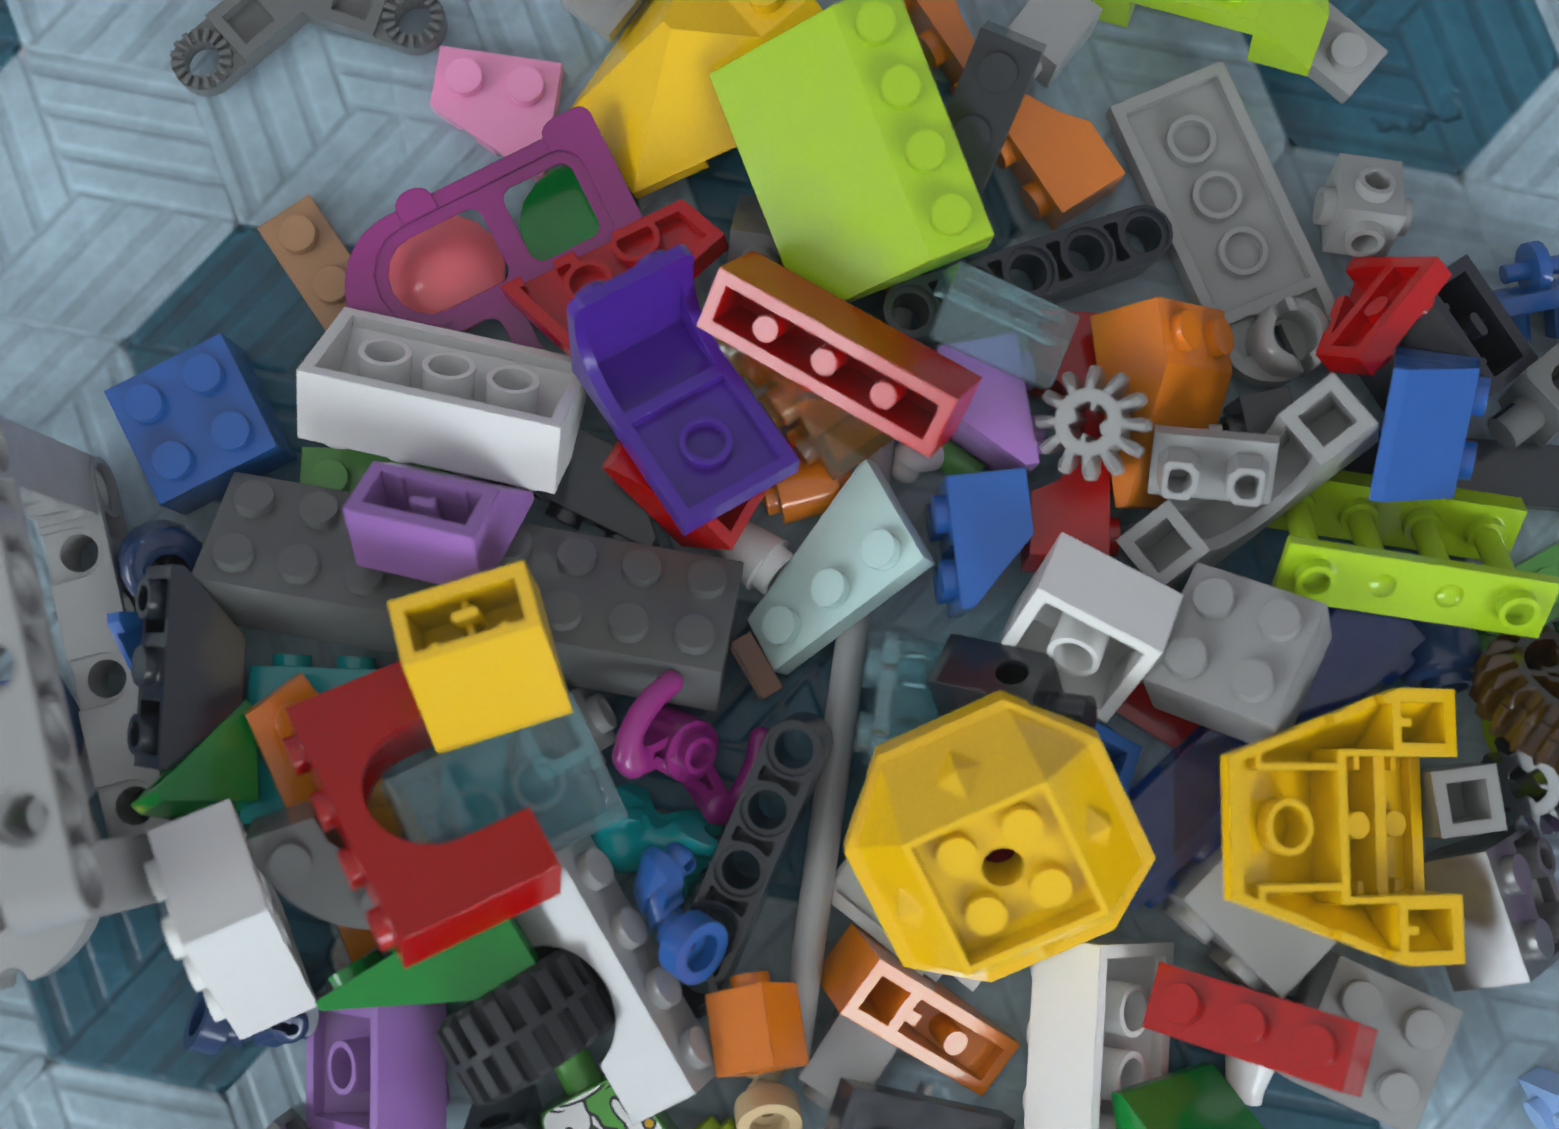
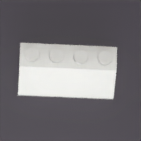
M344 307L296 370L298 438L324 443L334 449L357 450L384 456L398 463H416L448 470L460 476L480 477L511 484L521 489L555 494L572 458L587 392L573 373L571 358L568 355Z
M1098 936L1030 966L1032 994L1030 1020L1026 1032L1029 1046L1027 1081L1023 1093L1024 1129H1116L1111 1092L1168 1074L1170 1036L1143 1028L1142 1024L1159 961L1174 965L1175 942Z

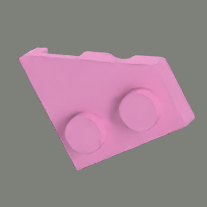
M440 45L430 106L436 115L455 128L463 129L475 137L477 143L494 155L498 156L500 154L502 157H506L542 139L544 125L552 118L558 116L565 72L562 63ZM548 170L530 179L536 183L548 174Z

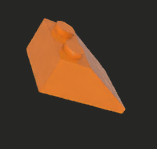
M1159 296L1090 316L1096 364L1104 369L1106 377L1105 387L1111 378L1119 372L1130 378L1129 386L1122 398L1132 393L1142 392L1148 399L1143 408L1131 413V417H1141L1153 422L1152 431L1145 433L1132 431L1130 440L1141 444L1145 448V453L1141 458L1131 456L1123 450L1118 452L1124 462L1125 473L1120 476L1111 474L1115 508L1155 510L1168 500L1163 498L1162 495L1147 494L1155 425L1207 429L1208 423L1218 424L1232 376L1230 353L1233 350L1234 338L1231 327L1225 319L1224 311ZM1107 412L1103 414L1104 421L1108 419Z

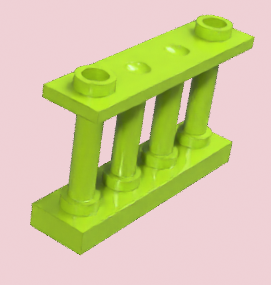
M1341 470L1267 526V528L1287 530L1289 532L1271 586L1327 604L1328 607L1538 639L1559 594V576L1516 570L1509 555L1528 512L1521 497L1456 488L1454 498L1377 502L1369 500L1373 475ZM1318 535L1352 540L1354 545L1319 540ZM1383 545L1417 550L1419 555L1384 550ZM1449 555L1482 560L1483 565L1450 560Z

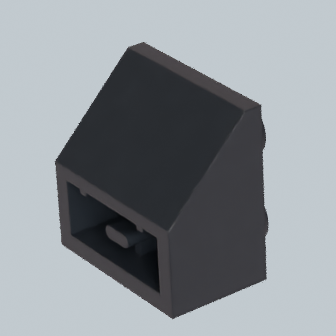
M1466 254L1446 266L1452 273V276L1435 296V303L1432 308L1413 324L1398 343L1396 351L1397 347L1478 357L1480 361L1479 376L1491 378L1489 396H1491L1517 378L1539 358L1470 257ZM1396 352L1392 359L1385 366L1378 369L1373 376L1358 374L1384 414Z

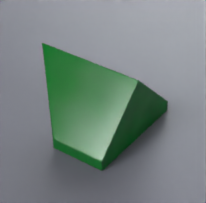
M246 699L242 701L173 770H165L131 806L140 815L177 820L229 798L236 812L258 802L257 743L244 715V712L251 708L252 705Z

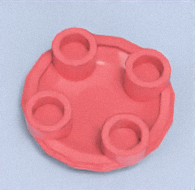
M458 215L409 238L399 246L390 260L388 275L392 291L399 301L415 312L426 314L448 310L502 283L507 278L505 260L493 236L478 222ZM480 322V323H478V324H476V325H474V326H472V327H470V328H468V329H466V330H464V331H462V332H465V331H467V330H469V329H471V328H474V327L480 325L482 322Z

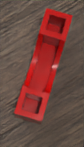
M1034 310L1025 334V351L1029 352L1034 372V389L1027 390V394L1044 401L1043 395L1046 390L1054 391L1066 397L1069 394L1063 384L1062 376L1069 371L1075 373L1081 379L1084 387L1086 386V377L1090 366H1097L1090 316L1099 313ZM1049 405V406L1052 407L1055 411L1057 410L1056 407H1054V406H1052V405ZM1090 408L1085 412L1088 423L1080 428L1081 434L1095 436L1098 440L1103 436L1100 431V425L1104 421L1103 414L1092 411ZM1103 460L1101 463V473L1097 481H1087L1084 479L1081 461L1078 467L1070 474H1065L1053 483L1030 492L1034 534L1021 549L1020 572L1035 573L1062 532L1108 556H1117L1119 544L1116 539L1120 537L1119 518L1110 517V495H1114L1111 472L1106 468Z

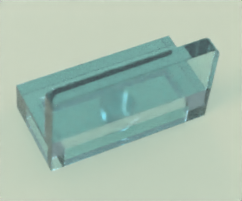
M959 262L943 270L933 295L943 300L931 327L930 338L1040 389L1050 388L1054 383L1080 316L964 262Z

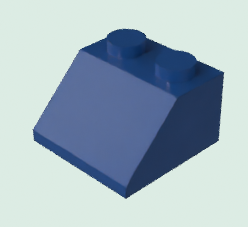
M1397 347L1369 500L1398 502L1454 498L1457 479L1471 480L1478 442L1466 440L1470 416L1484 417L1491 384L1490 377L1479 376L1480 361L1478 357Z

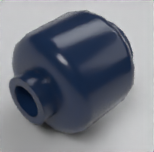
M170 520L148 521L135 527L123 539L117 553L118 572L129 593L136 598L138 584L141 579L145 578L146 566H151L153 562H157V565H185L192 573L203 545L196 535L182 524ZM170 556L169 561L165 564L164 561Z
M1402 618L1392 626L1389 633V641L1402 683L1410 688L1455 689V694L1471 688L1473 683L1470 677L1475 671L1473 666L1484 650L1478 629Z

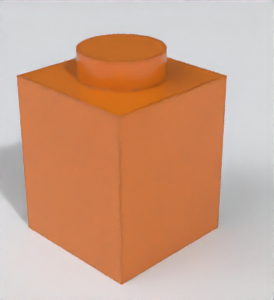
M769 971L749 972L731 976L729 978L731 989L705 994L716 1078L754 1076L809 1065L797 982H771Z

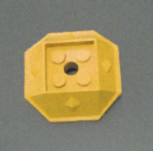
M1002 690L875 746L866 773L867 778L844 840V853L903 967L986 982H993L1115 930L1156 858L1097 731L1062 715L1029 705L1028 701ZM998 848H1009L1016 851L1010 859L1001 863H992L984 859L989 852Z

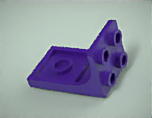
M680 244L667 251L655 250L648 253L636 263L634 268L608 281L597 280L586 285L568 304L567 316L573 373L683 536L797 473L800 460L723 353L714 336L696 326L702 310L694 286V256L686 245Z

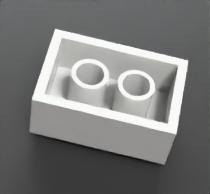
M230 798L147 831L155 859L145 862L144 869L158 902L165 900L170 915L161 919L165 938L175 959H183L187 974L196 992L203 991L205 1001L214 1021L218 1022L227 1018L238 1038L242 1040L317 1007L315 1004L316 998L281 899L276 889L261 873L253 860L245 842L247 832Z

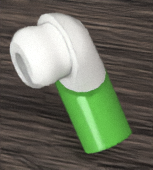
M950 439L930 458L899 442L894 447L895 455L893 456L891 475L901 483L911 484L915 482L921 472L939 470L947 476L978 473L982 471L986 464Z

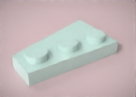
M866 457L862 459L795 552L793 558L787 563L747 619L775 672L788 675L936 564L876 462Z

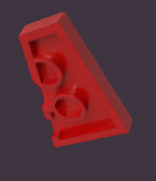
M680 199L613 231L610 242L577 257L575 252L572 251L553 260L554 269L525 283L521 276L501 285L500 288L506 299L571 358L567 306L583 287L597 280L608 281L634 268L642 257L652 251H667L680 244L686 245L694 256L693 279H695L725 253L729 246L726 236L721 230L685 200Z

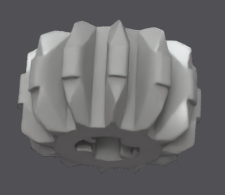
M1090 366L1087 372L1085 387L1075 373L1069 371L1063 374V384L1069 395L1063 397L1059 393L1046 390L1043 400L1057 408L1055 417L1041 415L1035 419L1036 427L1055 430L1056 432L1055 435L1046 439L1040 445L1042 452L1051 455L1065 449L1059 460L1058 470L1064 474H1070L1082 461V473L1087 481L1098 480L1101 473L1102 460L1112 475L1120 476L1125 473V465L1118 452L1123 450L1131 456L1141 458L1145 453V448L1141 444L1130 440L1132 431L1145 433L1153 429V422L1151 420L1131 417V413L1143 408L1148 402L1146 395L1142 392H1136L1122 398L1129 386L1130 378L1119 372L1111 378L1105 387L1106 377L1104 369L1100 366ZM1090 408L1092 411L1101 414L1107 412L1108 419L1100 425V431L1103 436L1098 440L1097 437L1081 434L1080 428L1088 423L1085 412Z

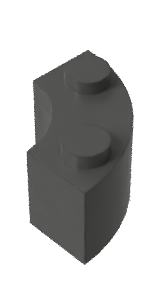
M310 801L252 819L245 842L259 870L279 893L300 909L317 918L350 928L370 930L364 913L374 908L365 887L352 891L349 887L336 856V852L344 849L345 846L336 828L326 833L323 832Z

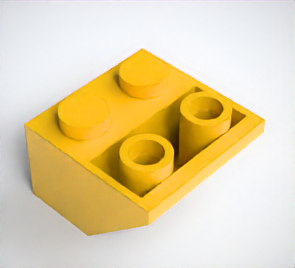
M524 560L387 601L402 667L438 754L574 713L540 589Z

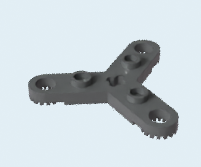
M223 0L205 15L206 19L188 34H182L183 38L180 41L176 40L173 44L175 49L174 51L171 50L170 53L172 58L170 63L178 80L190 92L199 96L211 97L227 91L308 22L409 55H424L434 51L442 44L447 34L448 21L443 7L438 0ZM416 8L428 11L431 14L432 21L428 24L429 28L424 29L423 34L418 32V36H414V34L410 33L408 36L404 31H400L399 22L407 11ZM207 49L219 52L221 57L218 61L220 67H215L217 70L215 73L212 71L210 72L211 76L203 75V78L199 75L193 76L190 71V65L197 53Z

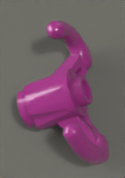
M667 670L650 683L629 708L617 734L612 753V762L619 773L626 778H640L643 774L656 769L679 781L686 788L706 822L718 826L727 825L764 738L770 730L765 727H756L750 732L746 756L740 772L733 785L726 791L713 765L719 748L717 732L708 722L667 704L683 687L682 676L677 671Z

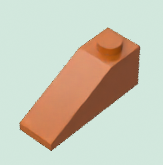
M853 923L850 924L823 961L820 986L840 1014L982 1097L1021 1045L1013 1036L939 981L934 982L925 974L921 976L912 968L903 967L896 955Z

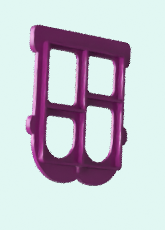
M578 106L552 118L542 129V139L433 193L424 188H412L402 193L396 200V211L378 220L356 243L348 260L345 273L346 303L348 308L459 332L492 318L501 322L512 343L544 350L528 318L506 299L500 286L521 276L524 283L555 268L553 260L572 251L575 252L577 257L610 242L613 231L643 217L589 110ZM556 165H567L574 172L599 222V230L592 238L548 260L538 261L529 253L505 206L504 195L510 188ZM466 210H476L479 212L508 265L509 273L506 280L442 312L434 314L418 313L404 306L393 293L388 278L390 260L396 249L409 238Z

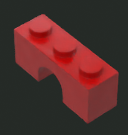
M1160 961L1142 1024L1143 1028L1357 1097L1362 1096L1378 1031L1360 1022Z

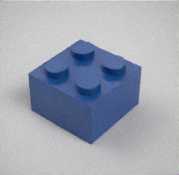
M222 333L104 391L159 505L180 514L187 515L223 497L234 471L265 476L298 459L245 351Z

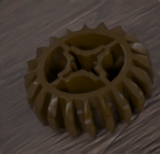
M1544 625L1538 639L1500 633L1496 639L1491 640L1488 647L1482 651L1473 666L1475 671L1470 677L1473 684L1468 695L1477 703L1474 713L1481 719L1491 722L1489 733L1493 736L1504 737L1511 743V752L1521 751L1532 758L1535 767L1543 763L1553 767L1559 776V633H1556L1548 625Z

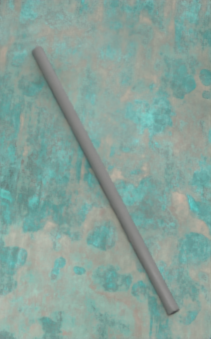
M898 284L885 288L884 298L889 293V291ZM903 307L893 308L892 316L895 322L902 328L911 330L913 312ZM866 423L861 461L866 457L876 462L887 482L890 483L895 438ZM872 612L835 639L824 717L832 732L833 745L813 795L787 982L797 983L809 1061Z

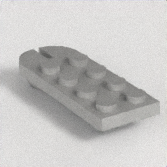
M1220 60L1110 106L1105 116L1146 205L1158 208L1166 214L1172 224L1173 239L1167 251L1191 303L1224 311L1225 319L1231 327L1234 338L1233 350L1230 353L1232 376L1253 386L1276 387L1287 384L1298 376L1301 378L1319 367L1322 362L1315 354L1324 331L1330 325L1331 317L1329 315L1335 298L1224 61ZM1274 328L1278 329L1288 352L1281 349L1276 342Z

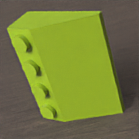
M903 0L841 1L709 74L784 268L850 303L988 248L994 237V232Z

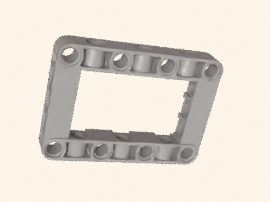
M0 416V657L6 651H9L14 660V672L11 679L4 686L0 684V909L8 927L16 935L26 936L158 902L144 869L145 862L155 859L147 831L174 820L150 817L145 822L131 806L137 794L143 788L147 789L165 770L134 766L135 754L130 752L127 742L129 721L132 715L137 713L139 687L134 684L132 673L107 625V614L119 611H137L136 598L129 593L118 572L117 553L123 539L128 535L119 491L112 471L101 457L90 455ZM26 519L37 522L39 536H42L53 584L51 585L65 655L67 661L70 662L80 707V712H78L94 787L98 789L108 839L96 841ZM95 541L98 547L97 561L89 570L84 571L80 556L83 549L89 543ZM121 664L126 672V683L123 690L114 696L108 688L107 678L110 670L115 665ZM36 796L43 802L46 808V822L39 833H36L30 827L27 820V809L30 802Z

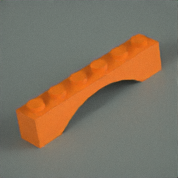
M903 0L914 30L918 34L917 38L928 65L933 69L940 66L952 84L950 92L953 97L975 43L960 14L957 1ZM1026 94L996 162L1001 169L1009 167L1022 186L1019 188V194L1026 209L1035 219L1040 220L1044 218L1052 232L1112 194L1125 174V171L1090 121L1062 113Z

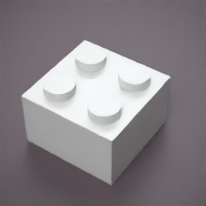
M1062 532L1014 604L997 643L1048 654L1055 661L1064 693L1094 696L1097 702V718L1107 723L1162 655L1183 594Z

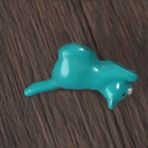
M631 783L620 784L603 792L598 798V811L593 813L588 821L591 838L597 848L608 857L613 872L616 874L637 871L641 853L648 845H653L662 851L671 842H680L693 853L692 858L696 860V867L691 874L684 878L685 883L682 888L684 898H689L695 885L704 879L719 844V841L714 837L722 834L725 826L706 822L701 811L695 809L680 810L671 814H660L654 809L649 791Z

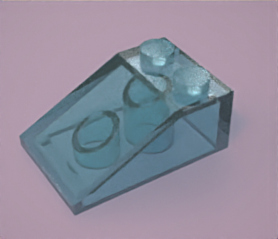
M570 694L569 698L574 713L442 753L378 783L404 840L417 844H441L455 841L530 807L553 851L556 852L628 817V813L573 694Z

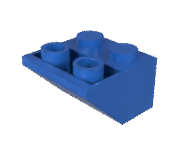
M1026 468L946 476L936 493L931 495V504H926L925 515L928 538L930 542L940 541L942 559L938 561V566L933 567L932 570L935 601L937 605L947 604L948 619L962 617L975 608L1033 536L1034 530Z

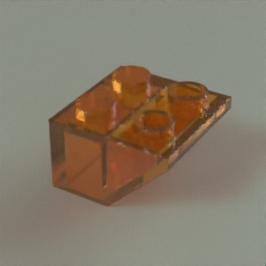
M741 352L735 356L739 367L755 389L762 386L764 393L756 399L777 429L784 425L791 429L786 436L801 460L807 466L817 461L833 481L895 440V438L745 353Z

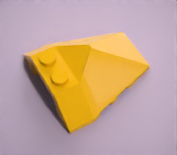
M646 0L570 109L580 106L589 110L629 190L636 199L708 168L707 160L737 147L709 74L823 11V9L816 0Z
M1391 688L1278 732L1276 735L1268 736L1220 755L1224 900L1400 965L1465 964L1463 894L1425 891L1420 780V757H1457L1455 689Z

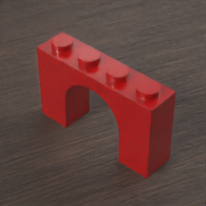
M401 660L285 708L292 734L282 738L281 742L291 767L297 777L309 772L317 791L308 794V798L318 823L324 833L336 828L345 846L344 849L336 852L345 879L352 891L365 887L374 908L364 912L373 937L381 952L394 947L404 969L561 894V863L530 807L463 838L441 844H417L405 841L384 830L368 811L369 801L381 777L401 760L434 746L403 670Z

